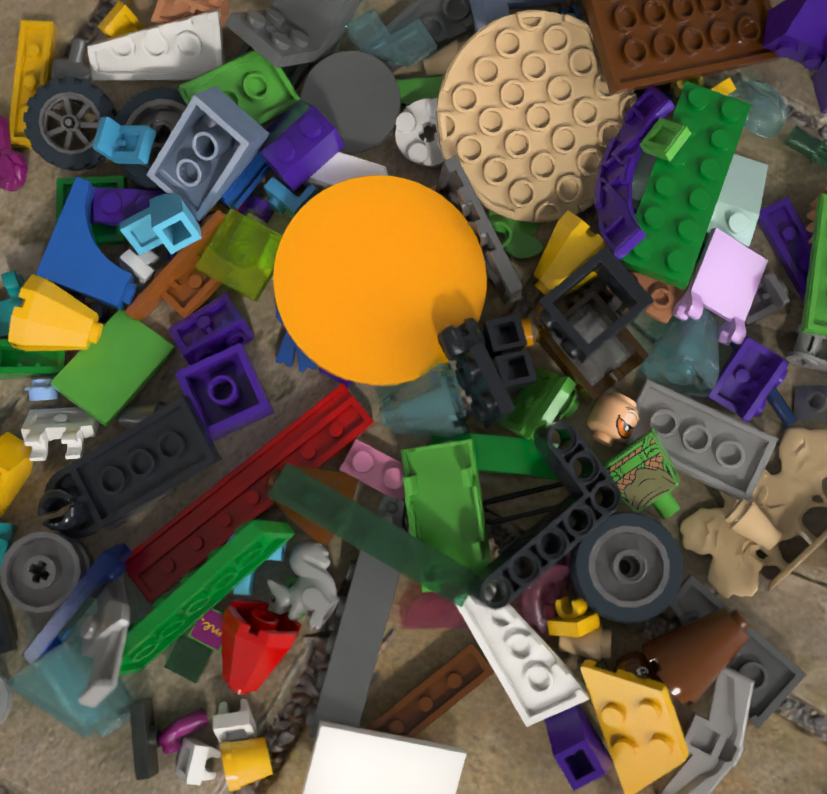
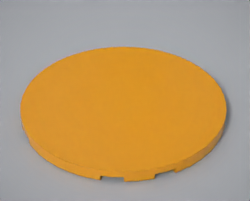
M373 175L352 178L337 183L314 196L297 212L280 240L274 263L273 284L277 308L283 325L297 347L311 361L330 374L347 381L350 380L370 386H391L426 377L449 362L438 342L437 336L450 325H453L454 328H459L460 325L465 323L464 319L474 318L478 323L485 303L487 274L484 256L477 236L471 226L469 227L468 221L451 202L418 182L394 176Z

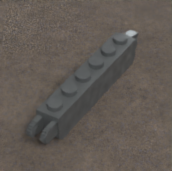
M383 496L374 519H369L367 526H360L355 546L361 547L358 561L351 560L346 575V581L351 582L348 597L341 595L336 612V617L342 618L338 632L331 631L326 652L332 654L328 668L321 667L316 684V689L322 690L318 705L311 704L306 720V725L311 727L309 735L311 738H316L320 721L356 728L360 726L410 540L405 529L402 528L405 502L398 498Z

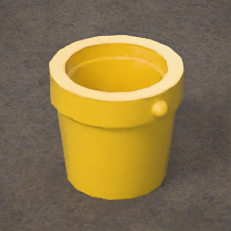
M265 737L233 742L228 740L220 743L224 772L230 792L239 790L242 786L273 774Z

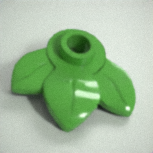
M489 211V221L495 233L503 237L504 241L501 244L506 253L516 259H529L543 251V244L533 237L540 222L517 221Z

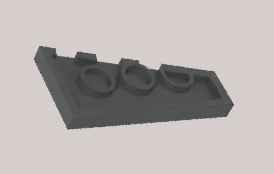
M415 0L362 46L361 52L378 58L391 72H394L474 30V19L469 0Z
M455 155L443 162L435 191L451 202L468 221L469 227L471 226L481 246L487 277L503 303L507 304L516 299L523 288L521 275L512 266Z
M691 574L681 583L676 597L670 604V607L683 625L723 607H726L730 612L733 611ZM750 627L746 630L750 638L727 666L755 681L748 717L755 727L759 729L807 674L754 628Z

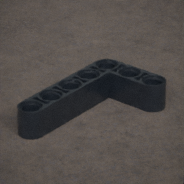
M565 421L544 424L537 429L534 435L536 449L570 495L474 576L470 581L469 595L477 605L494 610L506 607L620 506L622 495L618 485L572 424ZM554 430L560 436V444L557 448L551 441V435ZM576 459L582 467L579 476H576L573 471V464ZM598 488L603 495L600 505L595 501V493ZM571 511L577 517V522L573 529L568 524V517ZM545 534L550 538V547L546 552L541 548V539ZM520 557L523 561V571L520 575L516 576L513 572V564ZM493 581L496 586V593L488 601L484 591L487 584Z

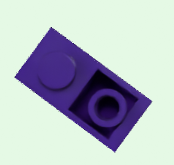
M580 704L544 719L553 756L573 791L608 772L613 765L612 757Z

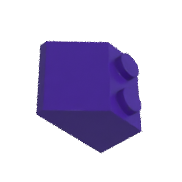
M785 0L770 9L763 47L775 52L779 57L789 58L803 64L807 69L817 70L827 57V0Z
M299 99L266 129L270 134L257 154L294 192L345 146L337 129L314 105Z

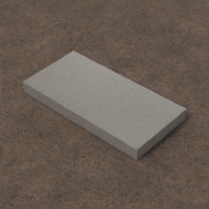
M646 378L635 401L637 404L635 409L639 412L640 416L639 421L629 440L622 445L627 446L654 427L676 471L739 501L744 498L749 502L778 438Z

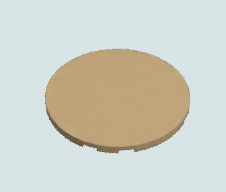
M545 10L516 12L515 14L494 20L481 28L464 43L451 60L442 79L436 105V130L439 146L444 160L455 155L457 156L482 207L502 217L522 222L556 221L567 210L577 214L594 205L595 185L602 157L612 137L616 138L621 127L624 125L625 121L623 118L637 101V94H634V91L610 96L589 24L568 14L562 15Z

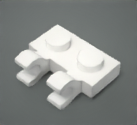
M80 407L30 410L21 428L25 446H32V452L29 457L30 461L46 460L48 456V441L54 439H61L62 444H67L66 459L81 458L84 451V439L95 437L100 422Z

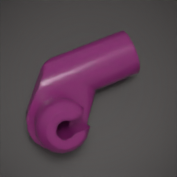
M199 708L176 718L159 733L158 744L162 745L164 754L168 755L179 751L182 747V743L179 740L180 737L208 725L204 710Z

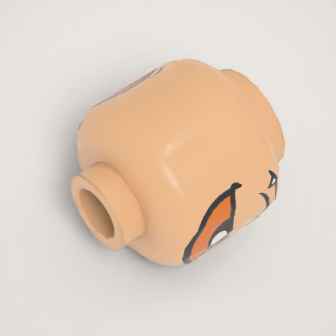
M617 392L600 396L586 421L588 427L594 432L592 438L608 447H611L613 442L618 444L626 443L640 418L639 412L635 409L637 404L632 399Z

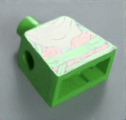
M654 427L601 463L618 485L622 500L636 513L652 504L664 520L681 508L670 493L671 490L679 485L680 477Z

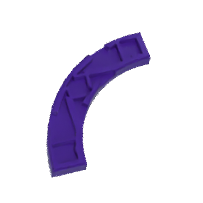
M654 85L650 86L638 98L624 116L623 120L625 123L616 138L612 137L610 139L597 174L594 205L598 212V228L605 244L619 261L647 236L636 219L632 203L633 177L643 151L640 143L659 118H665L675 108L672 101Z

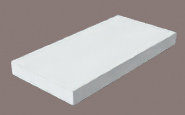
M320 721L302 794H456L466 752L461 747Z

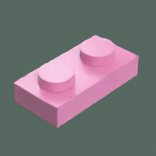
M356 439L339 470L359 479L363 484L386 496L404 501L403 478L405 476L403 463Z

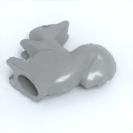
M305 540L293 549L289 562L291 569L299 579L291 588L279 581L268 580V585L271 589L270 601L272 610L276 614H283L290 609L288 619L294 621L303 613H306L310 616L309 627L318 630L321 629L333 614L340 601L336 594L335 582L326 571L331 562L328 558L329 552L322 543L315 540Z

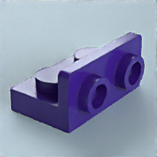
M227 292L168 328L182 356L189 365L195 364L238 343L244 346L255 338Z

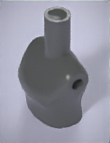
M74 38L69 58L54 60L52 79L75 77L76 79H84L91 83L92 71L82 63L87 46L86 41ZM70 99V102L78 105L83 104V102L80 100Z

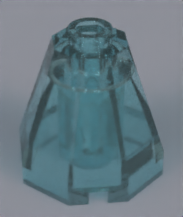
M703 309L698 320H694L689 316L687 321L677 318L648 352L649 357L641 365V371L648 379L661 385L664 382L674 386V391L687 397H706L710 389L712 390L715 387L719 377L717 321L705 309Z
M450 363L430 367L421 373L417 379L409 381L384 398V406L379 408L383 426L385 428L390 427L392 433L454 436L467 432L468 424L461 425L460 418L467 417L459 383L456 376L448 377L446 371L452 370Z

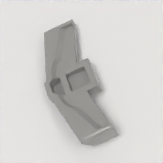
M103 567L91 579V586L93 588L109 581L96 598L98 611L93 616L89 615L85 619L80 630V636L83 637L81 654L92 658L93 664L88 686L80 693L79 703L92 708L96 707L117 684L131 616L123 567Z
M728 666L724 668L714 682L708 718L693 711L683 732L688 751L691 754L657 794H710L728 771L737 765L744 750L743 740L754 680Z

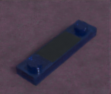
M123 542L102 552L21 655L31 666L44 658L50 661L56 657L66 645L63 642L65 637L108 583H113L126 571L127 566L124 563L133 551Z

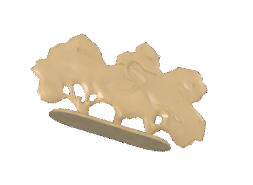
M788 427L784 431L778 448L779 458L781 459V472L771 475L764 469L749 503L754 501L773 526L783 534L776 545L769 551L758 543L729 529L731 525L725 521V518L739 500L721 491V496L725 500L723 508L708 509L701 507L685 518L680 524V532L683 534L682 543L686 550H691L701 555L709 553L712 555L707 580L724 599L729 598L733 594L740 597L753 596L758 589L759 572L763 566H777L781 572L769 583L768 591L770 592L827 540V530L817 538L802 523L804 513L810 508L818 506L827 507V496L822 489V481L827 477V429L816 428L809 430L804 427ZM820 495L823 502H815L812 497ZM794 536H801L809 543V546L788 564L783 560L778 545L781 541L792 539ZM761 549L768 557L764 559L759 558L756 555V550Z

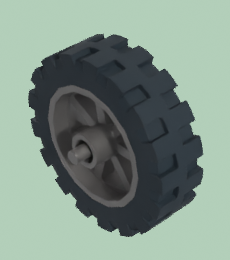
M75 77L54 78L49 80V83L45 86H39L35 90L37 93L34 97L29 98L26 104L28 106L27 113L24 112L23 122L26 123L25 135L30 140L32 149L46 162L71 171L89 170L96 167L99 163L105 162L108 158L93 149L94 139L90 143L82 132L84 128L98 129L101 117H110L114 121L116 120L118 112L115 110L111 99L89 81L76 79ZM70 99L80 100L85 103L75 116ZM62 101H64L67 113L64 116L52 111ZM92 108L98 123L82 122L81 119ZM49 115L61 121V126L49 131L47 125ZM67 131L65 145L62 148L56 144L52 137ZM74 135H77L86 147L71 150Z

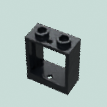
M605 246L540 299L535 311L538 313L536 318L541 326L548 332L553 330L562 340L560 346L571 359L575 360L577 358L583 364L642 315L655 300ZM594 271L629 311L588 344L557 309L554 303Z

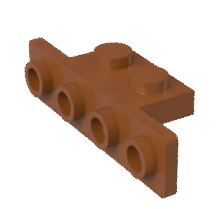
M220 210L207 216L200 225L202 238L176 252L177 255L167 265L160 267L155 272L153 281L144 290L135 294L132 303L125 310V313L130 318L143 322L163 299L183 318L196 312L234 271L211 248L232 226L233 221Z

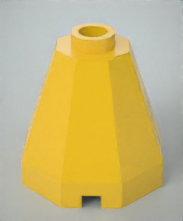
M569 210L558 220L533 274L538 280L534 286L543 295L548 294L602 248L607 247L603 238L598 233L595 235L589 229L590 226ZM593 271L563 297L597 279L599 276Z
M31 274L22 286L18 296L23 298L21 306H15L11 315L8 342L12 343L11 346L24 351L88 350L91 343L97 344L103 329V324L98 323V314L50 280Z

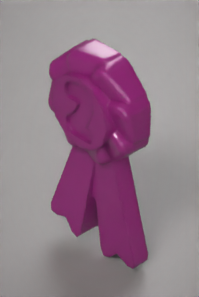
M0 116V188L14 192L25 184L28 167L24 155L12 150L7 117Z

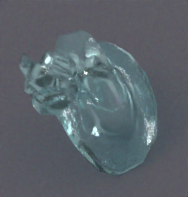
M738 80L734 83L736 90L729 96L752 104L744 127L761 137L770 138L776 136L786 123L787 110L784 100L766 82L759 80L742 82Z

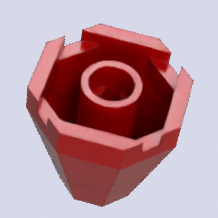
M235 598L231 605L229 604L226 607L222 618V678L232 691L239 694L256 692L298 638L302 624L297 620H289L288 611L283 614L273 613L267 610L269 603L254 599Z

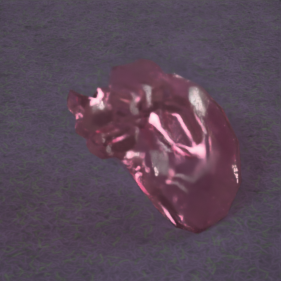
M553 565L525 589L519 597L521 600L519 603V608L522 611L521 617L528 625L531 623L538 632L550 637H554V635H549L547 621L558 616L555 602L566 596L569 578L568 566Z

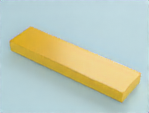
M20 20L9 119L12 148L32 149V144L25 135L26 123L23 122L24 112L27 113L28 106L26 104L29 98H33L37 93L35 90L41 85L45 86L51 80L57 28L53 21Z

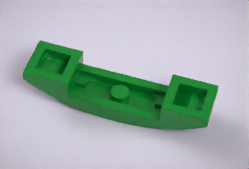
M431 432L430 445L473 439L478 471L532 476V478L560 481L538 452L534 441L531 439L472 433ZM553 443L556 448L559 446V444Z

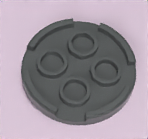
M342 51L324 58L310 71L302 87L300 99L314 105L337 129L345 146L339 151L340 153L353 155L368 151L379 144L381 145L394 131L396 119L401 113V95L394 75L381 60L365 52Z

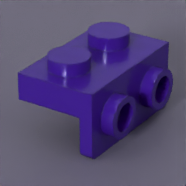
M746 336L742 345H737L705 394L707 397L736 413L742 420L748 423L753 416L756 417L763 411L767 403L766 397L771 389L778 387L787 375L786 368L789 362Z

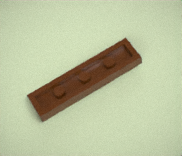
M471 642L364 729L415 738L495 672Z

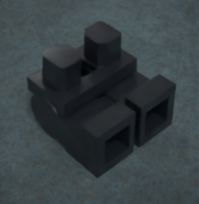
M514 314L486 320L482 324L484 330L482 333L486 343L484 346L508 395L523 390V387H528L535 383L538 379L530 350L521 351L528 343L520 315ZM465 389V395L470 397L467 389Z

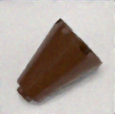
M723 607L650 639L641 647L649 662L655 658L658 661L656 666L659 671L656 673L663 683L666 684L667 688L681 703H687V706L691 707L750 637L746 630L751 626L737 609L730 612L726 607Z

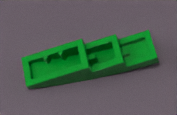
M0 339V380L54 376L66 366V350L24 351L13 348L11 346L12 343H9L8 339Z

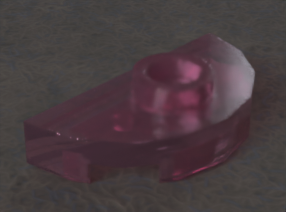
M434 592L425 594L412 603L405 614L402 629L469 627L453 601L455 596Z

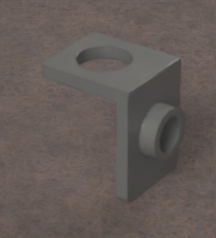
M827 385L796 386L794 415L798 419L797 421H827Z

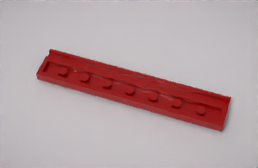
M343 383L340 384L118 563L120 566H123L148 603L155 602L176 585L187 573L196 569L207 560V556L211 551L226 544L240 525L246 521L258 519L275 505L267 497L270 489L265 487L274 467L280 470L283 464L320 469L371 428L375 422Z

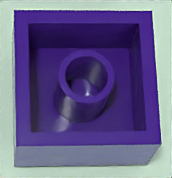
M241 343L175 372L184 395L190 397L212 441H216L275 413L248 352Z

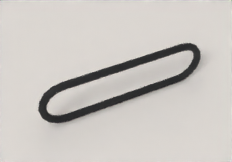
M561 482L490 498L483 501V507L492 503L563 487L564 485ZM557 505L490 520L485 518L488 525H497L547 513Z

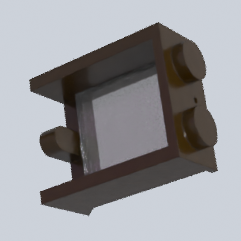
M595 289L587 296L582 292L576 295L565 305L568 310L563 313L565 318L588 344L619 319ZM540 324L538 328L541 331L535 339L564 375L576 383L575 388L582 395L587 406L649 357V354L627 328L622 330L583 364L577 358L575 360L571 359L560 346L562 340L553 330L548 332Z

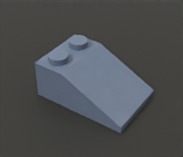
M218 87L209 88L193 95L146 176L167 194L179 195L195 219L201 221L253 160L270 133Z

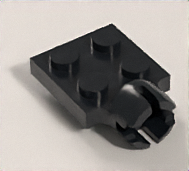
M474 318L464 319L465 323L460 325L459 328H454L453 325H450L443 329L437 337L446 358L449 361H457L455 365L457 368L455 370L456 379L463 390L467 389L473 401L471 402V409L478 422L483 421L487 429L501 422L515 410V407L484 346L486 344L485 337L477 321Z

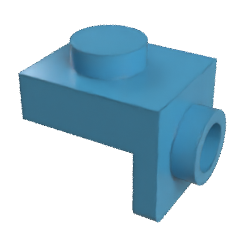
M101 117L93 142V149L116 164H147L156 131L147 125H120L110 117Z
M274 177L263 186L268 196L267 202L270 204V207L280 215L284 212L287 213L291 218L310 199L319 194L318 188L310 184L298 198Z

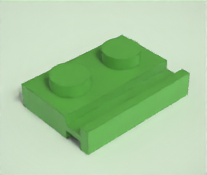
M539 367L535 368L538 380L528 387H523V390L520 391L513 402L515 410L499 424L506 431L533 441L537 429L544 424L553 422L576 386V383L568 376L562 377L558 373Z

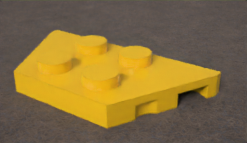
M585 660L582 663L580 669L624 794H635L686 761L689 751L666 684L648 678L640 679L633 673L621 669L613 673L596 667V661Z

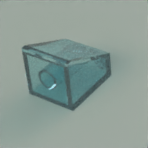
M83 637L70 638L6 681L9 688L85 739L97 733L103 738L131 722L129 705L134 700L119 676L116 687L96 707L92 708L79 703L80 693L88 686L91 666L93 664L92 658L81 654Z

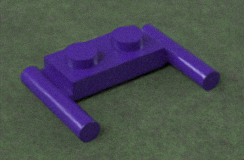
M94 188L95 193L91 205V224L120 226V222L150 207L149 200L165 194V191ZM167 250V260L171 261L177 254L176 252L170 254Z

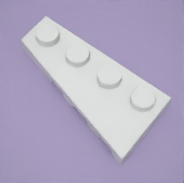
M220 8L101 40L87 46L92 80H192L225 64Z
M490 582L484 591L488 601L496 593V589ZM469 588L458 593L453 598L454 603L526 727L590 699L587 687L510 604L497 610L477 605L469 595Z

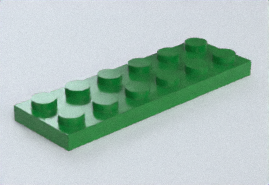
M688 81L685 82L671 121L686 125L691 135L670 162L656 157L635 213L640 227L647 236L620 260V263L626 269L685 290L692 275L752 104Z
M249 520L240 525L235 530V537L231 541L211 551L207 556L208 561L200 569L192 570L180 580L181 586L173 593L166 594L158 599L153 605L154 610L149 615L129 625L118 676L141 672L295 535L287 522Z

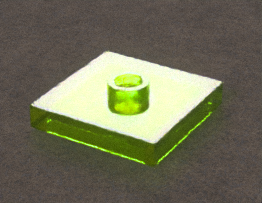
M231 209L195 268L208 277L257 302L274 274L275 257L283 235Z

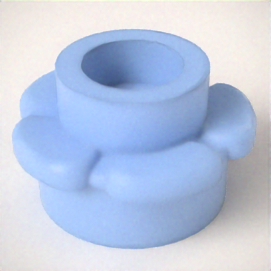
M53 378L32 379V387L24 388V391H28L29 401L58 399V391L52 388L50 384Z

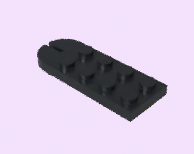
M181 396L55 473L48 481L45 492L38 503L37 514L38 516L54 514L77 501V503L69 507V510L64 515L48 519L42 524L50 530L59 531L61 534L71 538L91 536L216 464L222 458L190 397Z

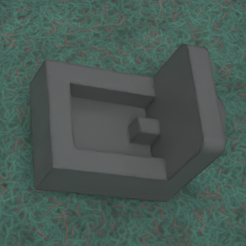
M770 272L761 278L745 320V327L780 310L790 302L785 283L780 278H777L774 272Z

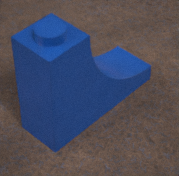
M76 176L35 275L50 280L58 287L123 311L125 303L130 305L136 294L137 285L134 284L135 278L131 273L121 269L107 259L99 249L91 226V205L95 189L90 181Z

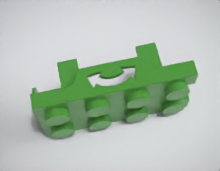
M473 439L401 449L405 476L403 478L405 503L416 568L419 569L422 593L440 591L442 583L473 579L475 575L492 562Z

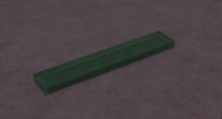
M288 463L284 465L268 492V497L462 608L469 595L470 581L477 575L476 572Z

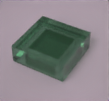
M183 634L179 637L164 667L196 684L207 667L214 650Z

